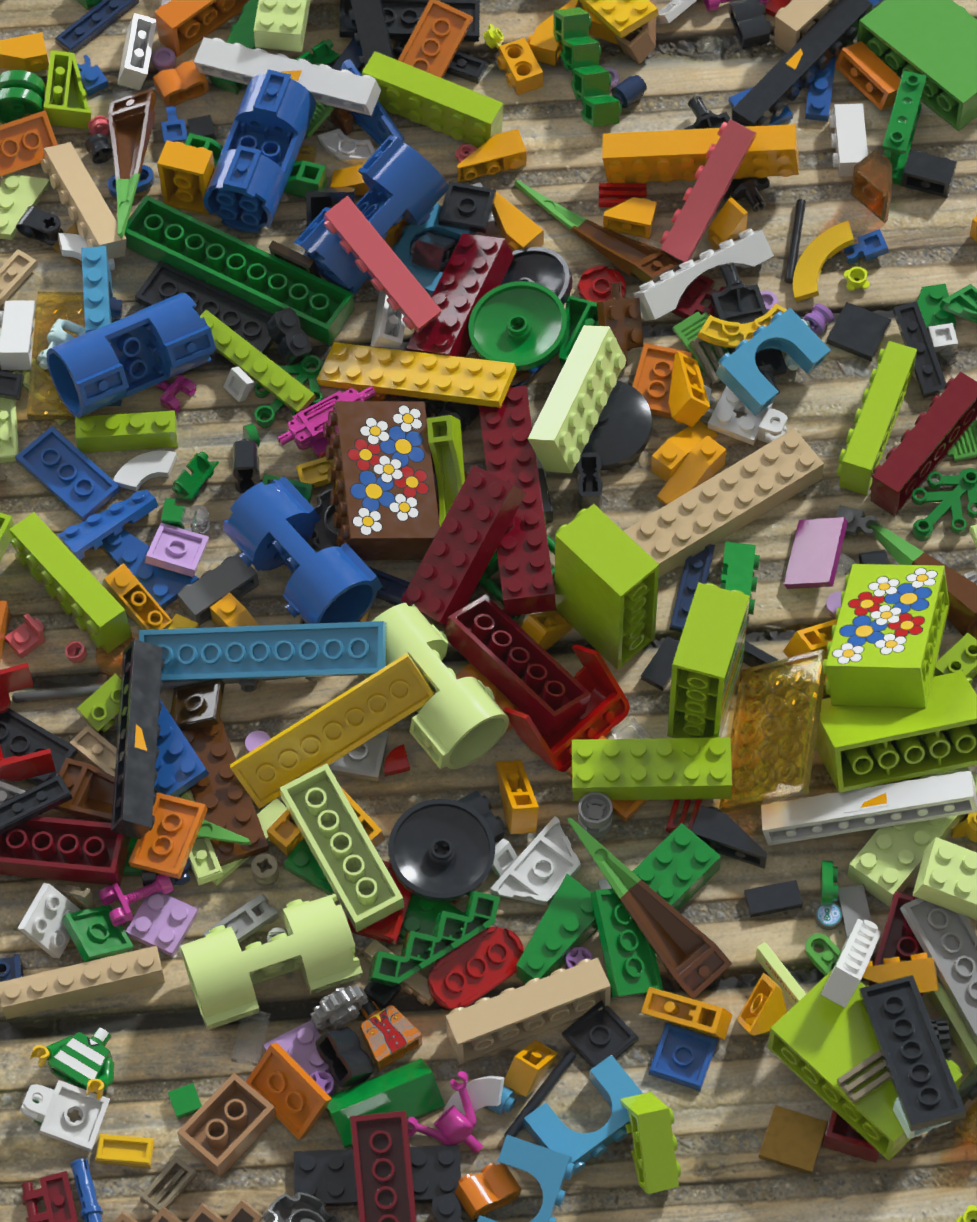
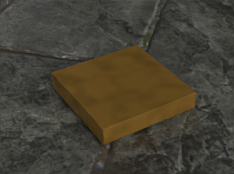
M775 1105L758 1158L812 1175L828 1122Z

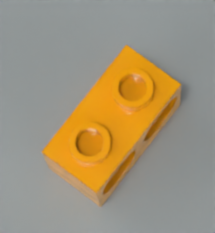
M525 38L499 46V56L496 58L500 70L505 71L507 84L510 88H514L517 95L543 87V71Z
M288 809L267 829L269 841L287 857L299 841L304 839Z

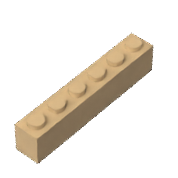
M71 142L44 148L43 159H41L42 170L50 177L51 186L58 191L61 203L66 205L69 217L72 221H75L79 235L85 238L87 247L106 246L108 259L125 256L127 238L124 235L123 239H121L118 235L116 219Z
M153 946L0 982V1000L6 1020L165 983L158 948Z

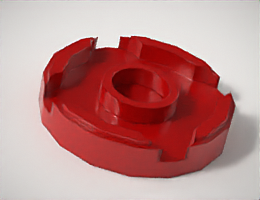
M607 266L592 267L582 274L578 282L579 298L596 303L607 301L612 298L610 283L621 282L622 297H625V279L619 271L607 269Z

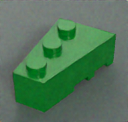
M569 296L566 301L565 311L568 320V331L559 353L561 368H563L583 326H599L596 302Z
M725 542L720 588L730 591L738 590L749 596L751 592H756L758 577H752L753 570H758L760 555H755L756 545ZM755 599L749 600L748 614L754 615Z

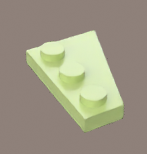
M14 174L3 175L0 184V239L12 240L18 232L16 224L29 206H37L40 196L51 186L50 179Z

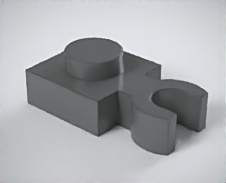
M840 505L835 518L845 517L848 521L845 534L857 537L859 531H862L867 537H875L874 530L868 529V527L872 524L880 525L877 517H865L863 510Z

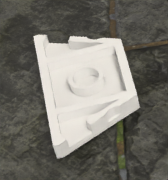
M556 816L490 888V893L496 896L548 906L566 874L573 877L580 870L581 863L576 853L573 852L568 837L565 836L560 826V821Z

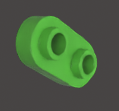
M820 933L813 934L806 941L805 953L820 972L826 976L832 970L831 968L835 967L841 955V950L828 936ZM820 947L823 952L817 953L814 951V948Z

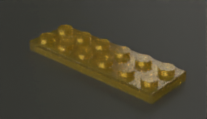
M38 291L27 407L28 419L75 420V417L68 411L60 399L52 382L49 369L41 368L37 357L41 351L48 348L47 335L57 319H66L85 328L83 292ZM62 329L63 331L71 334L72 336L78 337V335L68 330Z

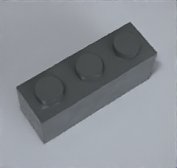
M240 553L233 557H227L221 565L214 570L205 572L199 580L184 586L177 594L179 606L199 626L212 618L210 607L229 592L238 600L259 586L257 572L252 566L247 567L239 557Z

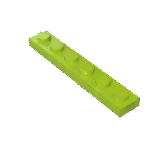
M205 310L200 315V318L204 317L207 325L211 327L216 351L239 367L295 413L305 410L316 398L313 392L209 311Z

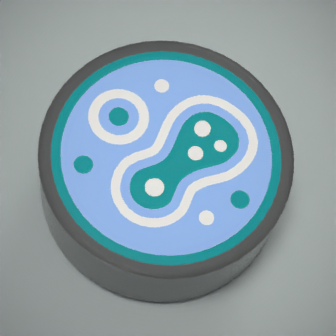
M832 902V906H821L820 904L817 907L815 921L820 928L833 930L840 925L842 910L837 904Z

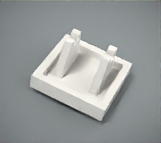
M43 883L17 929L51 957L60 958L71 939L61 920L65 914L81 910L52 885Z

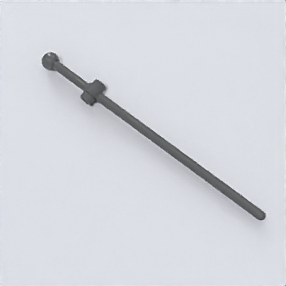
M305 677V678H306L308 681H316V680H318L320 677ZM288 678L223 680L225 684L239 683L243 691L252 692L256 690L259 681ZM163 681L162 690L205 681ZM102 685L18 692L12 695V701L20 703L91 696Z

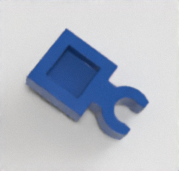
M84 55L85 64H78L83 89H85L87 96L109 85L108 80L98 65L91 67L89 56Z
M880 229L857 237V244L843 249L844 254L853 252V254L847 256L849 264L857 262L862 256L868 261L889 253Z

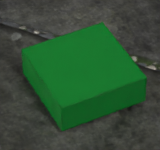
M194 1083L168 1092L177 1120L196 1113L202 1107Z

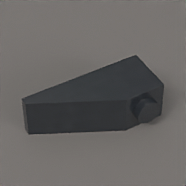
M701 805L691 831L715 852L765 869L768 853L726 813H723L716 807Z

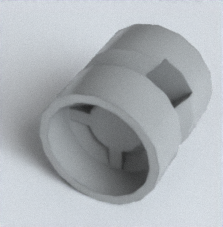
M591 792L583 796L579 802L578 824L594 838L605 836L612 827L613 809L611 800L603 793Z

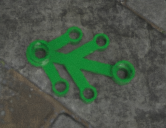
M309 355L300 364L278 365L288 374L297 375L295 379L302 385L307 380L309 381L310 391L315 394V397H319L318 400H313L310 404L311 406L323 400V395L319 390V383L317 382V377L323 367L321 359L317 356ZM256 383L254 386L255 395L258 398H266L270 392L267 390L263 392L258 391V389L264 387ZM276 398L269 406L263 405L255 410L257 425L263 428L270 427L275 421V414L285 404Z
M967 468L962 470L959 475L942 476L939 472H931L927 480L930 488L938 489L941 486L957 487L953 491L926 492L923 488L913 490L911 499L916 505L941 502L925 519H919L913 524L912 535L918 541H927L931 538L933 525L950 508L952 514L951 531L958 535L965 532L967 522L962 516L960 498L966 492L969 502L967 514L971 518H977V511L974 512L970 509L972 507L977 508V470ZM936 478L939 482H933L931 479ZM920 494L923 498L919 499L915 495ZM955 524H961L963 527L957 528ZM919 526H924L927 529H920Z

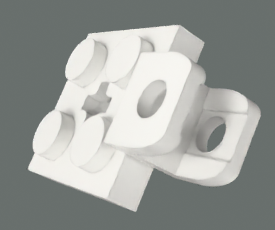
M726 386L708 422L707 428L754 445L757 437L758 440L769 444L786 433L787 428L785 424L788 417L784 413L772 409L773 403L755 416ZM742 411L747 416L737 418L735 412Z
M58 1080L55 1090L42 1085H31L20 1110L28 1118L42 1122L39 1130L40 1134L91 1152L110 1099L104 1096L100 1100L96 1099V1093L91 1092L89 1095H86L85 1089ZM74 1109L78 1110V1116L82 1117L81 1121L76 1120L75 1123L71 1122L67 1116V1112L72 1113Z

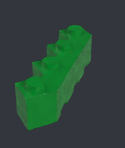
M579 7L554 10L553 34L556 42L561 41L563 47L561 57L566 71L571 70L573 76L571 86L576 100H581L584 108L580 112L583 121L592 127L619 124L621 104L618 99L609 95L611 76L608 70L599 65L601 47L598 41L589 36V28L591 27L589 13Z
M473 891L468 895L464 916L441 911L437 914L432 936L414 931L406 933L401 956L377 951L373 954L368 981L394 987L495 923L500 897Z

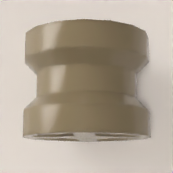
M260 854L253 859L251 869L254 881L261 886L273 885L279 878L276 859L270 854Z

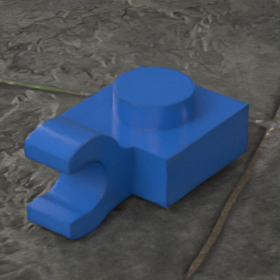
M175 106L166 107L168 121L161 122L164 145L166 141L185 144L187 140L185 119L177 120Z

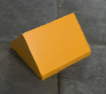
M762 974L736 1019L749 1034L755 1036L770 1031V1028L787 1013L782 989L768 975Z

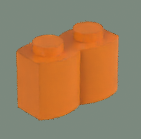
M194 61L183 62L175 69L162 70L153 77L154 88L165 107L177 106L187 99L198 98L209 91L208 81L205 75L199 72Z
M491 1163L484 1167L479 1174L473 1175L469 1173L463 1176L458 1181V1186L454 1193L471 1220L479 1218V1215L484 1216L494 1209H499L512 1203L518 1198L522 1189L506 1165Z

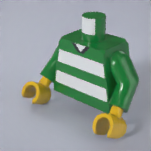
M100 1027L91 1038L78 1032L74 1036H69L46 1047L37 1045L32 1050L30 1059L39 1058L38 1066L43 1067L46 1060H49L48 1065L52 1074L71 1085L85 1089L86 1095H89L91 1092L97 1093L96 1099H102L103 1092L114 1081L115 1063L112 1060L110 1050L105 1047L112 1036Z

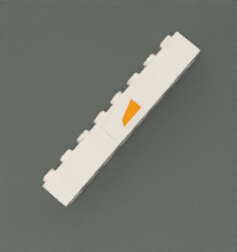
M204 37L194 60L200 73L246 85L249 84L253 77L266 74L268 69L291 74V79L307 88L316 102L370 116L381 93L377 81L369 75H354L345 69L338 71L325 64L318 66L304 59L294 60L284 54L278 53L274 55L260 48L255 50L246 48L240 43H234V45L225 43L219 38L209 39Z
M966 771L877 785L843 793H826L807 798L801 797L794 800L761 805L762 831L768 846L975 813L977 812V794L972 772Z

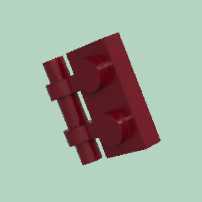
M700 274L687 286L678 301L676 309L670 312L684 319L698 311L701 315L707 312L709 316L711 315L716 318L712 303H710L708 308L702 304L705 299L710 300L712 293L721 292L725 287L722 286L719 291L714 290L715 281Z
M67 1171L40 1177V1189L34 1190L32 1182H25L21 1185L23 1191L21 1200L22 1204L26 1205L28 1214L26 1222H78ZM44 1200L46 1212H38V1201Z

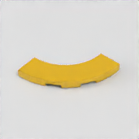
M849 221L839 223L817 236L803 251L793 275V293L796 302L819 296L818 282L821 268L826 260L842 249L855 244Z
M775 303L765 315L745 324L724 321L710 315L697 337L714 345L736 348L744 339L749 341L753 338V333L760 326H768L771 323L770 320L778 312L784 313L787 310Z

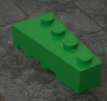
M250 0L244 4L241 17L238 22L233 24L230 36L225 43L233 45L234 43H240L246 48L256 49L254 26L259 0ZM208 75L213 85L236 95L244 86L242 83Z
M566 874L517 963V978L525 984L535 978H546L554 971L561 969L566 963L567 953L575 947H581L598 929L590 895L591 892L570 875Z

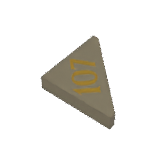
M61 882L54 886L56 890L80 910L95 907L89 888L82 891L79 886L70 884L65 886Z

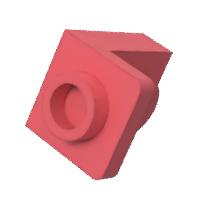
M29 613L23 615L25 620L23 624L5 636L8 645L20 658H23L46 641L43 633L45 630L44 625L37 617L33 619Z

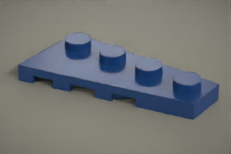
M350 59L343 62L340 71L345 69L354 75L361 76ZM378 100L371 116L350 111L354 120L379 146L390 135L399 137L404 141L405 138Z
M147 489L138 491L130 498L112 504L109 509L89 516L86 521L78 525L69 526L58 536L76 558L81 560L85 557L83 552L91 547L94 550L103 545L102 539L108 535L116 536L123 531L124 524L127 522L135 523L157 508L158 503L156 498Z
M124 529L116 536L108 535L102 539L103 545L100 547L118 567L124 563L162 609L178 599L177 594L184 586L199 580L195 575L190 577L145 563L150 546Z

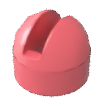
M72 641L66 646L65 655L71 662L81 663L87 657V649L82 642Z

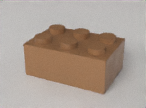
M233 1073L177 1131L180 1144L221 1178L277 1119L275 1107L238 1075Z

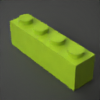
M175 411L82 416L80 418L75 417V438L77 447L82 453L178 447V425Z

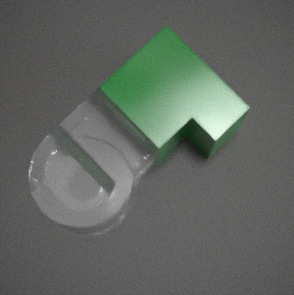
M165 498L161 518L162 523L198 534L209 530L211 526L210 517L206 507L202 505H194L192 507L178 506L175 499Z

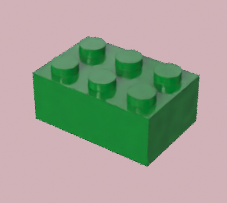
M681 823L632 872L678 911L720 870L721 856Z

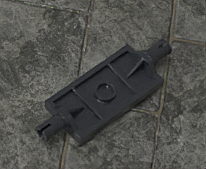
M696 96L698 102H696L694 97L688 102L689 108H691L696 116V121L693 125L684 128V130L720 128L723 122L728 123L731 118L727 112L717 115L708 110L702 98ZM767 177L733 178L723 199L727 202L731 197L735 201L746 197L754 212H758L757 205L761 211L767 203L759 191L769 188L770 181Z
M731 262L730 268L728 263L722 265L720 270L726 287L721 292L712 293L710 296L716 317L728 322L745 324L765 315L767 309L758 284L748 286L743 281H740L735 263ZM727 347L730 355L736 351L735 348ZM773 348L761 350L755 354L756 366L762 375L779 391L777 394L779 395L780 390L777 387L774 376L786 374L787 372L782 352Z

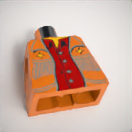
M369 1002L361 1009V1012L367 1019L360 1025L361 1035L379 1072L422 1045V1034L393 1005L380 1011L375 1002Z

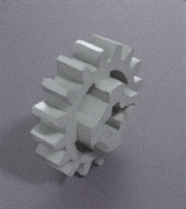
M355 985L353 988L351 986H348L346 989L343 987L338 988L320 1000V1006L314 1008L315 1012L311 1013V1019L317 1029L321 1031L326 1028L328 1030H331L333 1027L335 1029L341 1028L359 1016V1010L364 1007V1004L368 1003V997L362 987Z

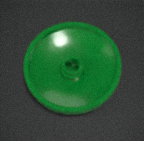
M516 281L500 285L487 292L472 310L468 328L473 348L482 360L515 363L517 371H523L544 364L559 351L567 336L568 320L563 303L553 291L537 283Z

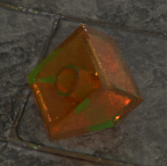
M874 150L854 166L851 195L884 223L888 221L892 196V164L887 157L880 155Z

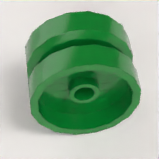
M11 70L0 74V123L6 124L20 119L27 113L33 115L44 111L46 90L45 83L40 77L24 70Z

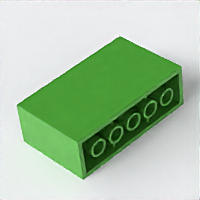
M884 0L859 21L857 42L862 41L900 78L903 71L927 76L920 100L923 104L958 132L977 117V19L970 15L964 7L959 6L953 0Z

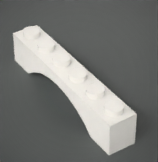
M752 228L739 233L740 238L735 241L728 239L720 243L718 250L713 252V249L701 253L699 255L701 259L695 262L693 259L679 265L680 270L676 272L670 270L659 276L661 280L655 283L649 281L641 285V290L633 295L635 298L640 299V310L645 321L655 320L676 309L678 301L687 286L706 270L726 263L730 265L731 262L741 268L755 267L773 257L774 255L763 231H753Z
M857 919L840 951L841 955L821 992V995L846 1008L860 983L882 931L878 930L876 924L868 920L862 921Z

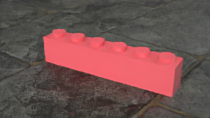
M729 119L728 123L723 122L717 133L720 136L717 144L712 143L707 151L706 157L709 159L706 165H700L694 176L697 181L693 188L689 187L683 197V200L686 202L682 210L679 208L676 210L671 220L674 222V225L670 231L666 230L660 240V243L663 244L661 250L684 262L691 259L757 135L756 132Z
M348 196L324 214L325 222L323 224L332 235L334 233L338 235L341 239L339 242L341 247L348 254L352 252L357 259L355 263L363 273L367 271L373 278L370 280L373 286L379 292L384 291L389 297L386 301L394 311L398 309L404 316L402 320L410 330L414 328L418 333L441 314L442 310Z

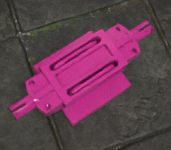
M370 386L360 393L353 388L343 393L338 391L292 416L293 420L288 422L289 431L277 437L278 443H280V446H283L293 440L298 449L306 450L311 447L318 459L326 455V446L328 445V439L324 438L323 425L327 423L328 412L332 411L335 401H366L376 396L375 390Z

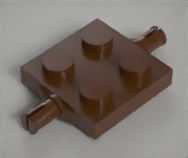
M621 282L610 283L612 298L607 301L597 302L599 326L611 328L625 355V366H628L627 351L644 346L640 299L622 297Z

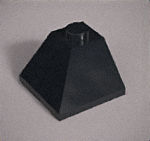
M330 187L307 191V227L325 207H334L346 196L356 205L355 187Z

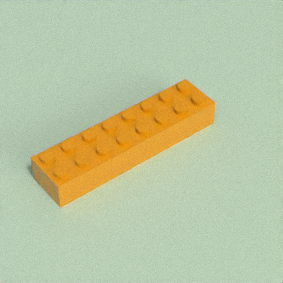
M796 124L746 127L756 132L757 135L734 179L799 175V148ZM720 128L604 133L602 160L607 182L647 183L654 181L697 180L694 176L700 165H706L709 159L706 157L707 151L712 143L717 144L720 138L717 133Z

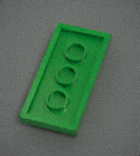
M611 888L591 892L590 895L608 979L611 985L612 998L647 994L649 987L663 991L656 953L614 890Z

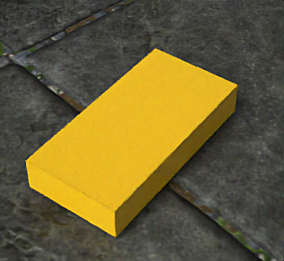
M99 1134L95 1161L100 1164L151 1168L155 1141L153 1138Z

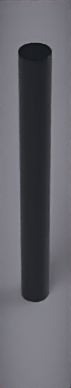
M803 199L796 201L784 280L788 284L793 283V275L797 265L806 201Z
M568 1050L504 1133L505 1138L506 1135L512 1137L518 1135L524 1127V1118L540 1106L576 1058L572 1051Z

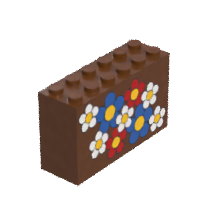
M335 401L332 411L328 412V421L323 425L324 438L328 439L326 459L330 460L331 466L328 470L329 483L333 484L330 498L331 505H335L336 511L333 515V526L338 529L336 546L341 547L344 543H347L361 560H423L440 528L431 451L428 442L425 403Z

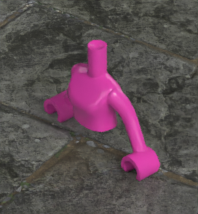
M460 1071L458 1076L463 1080V1083H458L455 1079H451L450 1085L453 1090L459 1092L466 1115L462 1114L453 1105L435 1121L434 1126L437 1129L418 1124L416 1118L409 1117L408 1123L413 1129H408L409 1137H411L416 1132L433 1137L445 1145H457L464 1142L476 1154L482 1149L483 1145L471 1134L476 1125V1116L466 1089L469 1079L468 1075L464 1071Z

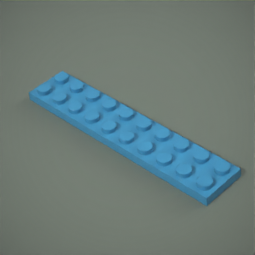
M384 621L139 630V641L163 648L162 658L164 659V667L161 671L162 681L373 675L386 667L387 623Z

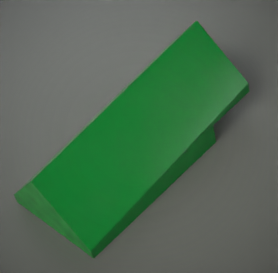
M421 1058L330 1096L332 1100L325 1109L344 1148L353 1145L350 1116L406 1111L408 1122L409 1117L419 1119L445 1107L432 1070Z

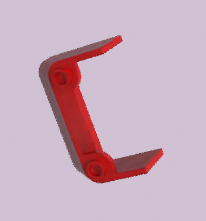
M577 644L572 646V649L583 665V668L576 673L574 678L591 693L585 714L550 736H547L533 723L529 715L507 707L503 709L520 740L550 767L561 772L567 771L572 766V740L599 739L602 735L605 737L625 719L630 709L629 701L599 651Z
M28 663L0 670V714L6 712L10 707V692L34 686ZM0 746L1 780L18 782L56 771L50 748L23 756L3 758Z

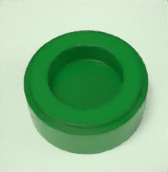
M248 424L243 426L244 439L256 442L259 448L260 438L255 425Z

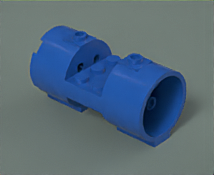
M268 69L266 74L257 75L250 80L204 194L203 204L210 215L215 213L222 218L221 223L230 228L244 232H259L260 228H269L274 219L316 109V101L313 95L302 84L291 79V74Z
M390 135L358 170L369 191L356 204V207L380 236L385 239L388 229L392 225L398 224L402 219L415 226L426 223L434 209L433 206L449 190V185L437 169L421 154L404 143L399 137ZM325 207L294 241V244L298 247L299 251H305L304 256L315 261L319 274L325 280L336 286L340 285V288L353 293L354 296L367 280L373 278L367 271L363 273L355 263L356 257L352 252L349 254L345 252L339 244L341 239L336 233L332 235L323 224L325 222L324 214L331 208Z
M179 293L116 322L49 348L46 354L49 373L54 387L68 411L74 417L80 418L211 361L209 355L214 354V350H216L211 327L207 325L204 317L200 318L199 314L193 309L196 307V303L185 293Z
M285 476L279 480H273L271 484L264 485L261 482L251 487L231 506L230 510L233 513L229 520H224L223 530L242 552L239 557L247 567L253 565L257 571H268L285 564L292 573L283 597L288 603L284 607L294 618L299 616L306 624L359 622L369 611L375 601L377 591L383 587L378 577L347 543H344L341 547H328L317 553L311 548L308 541L313 534L315 524L321 519L312 505Z

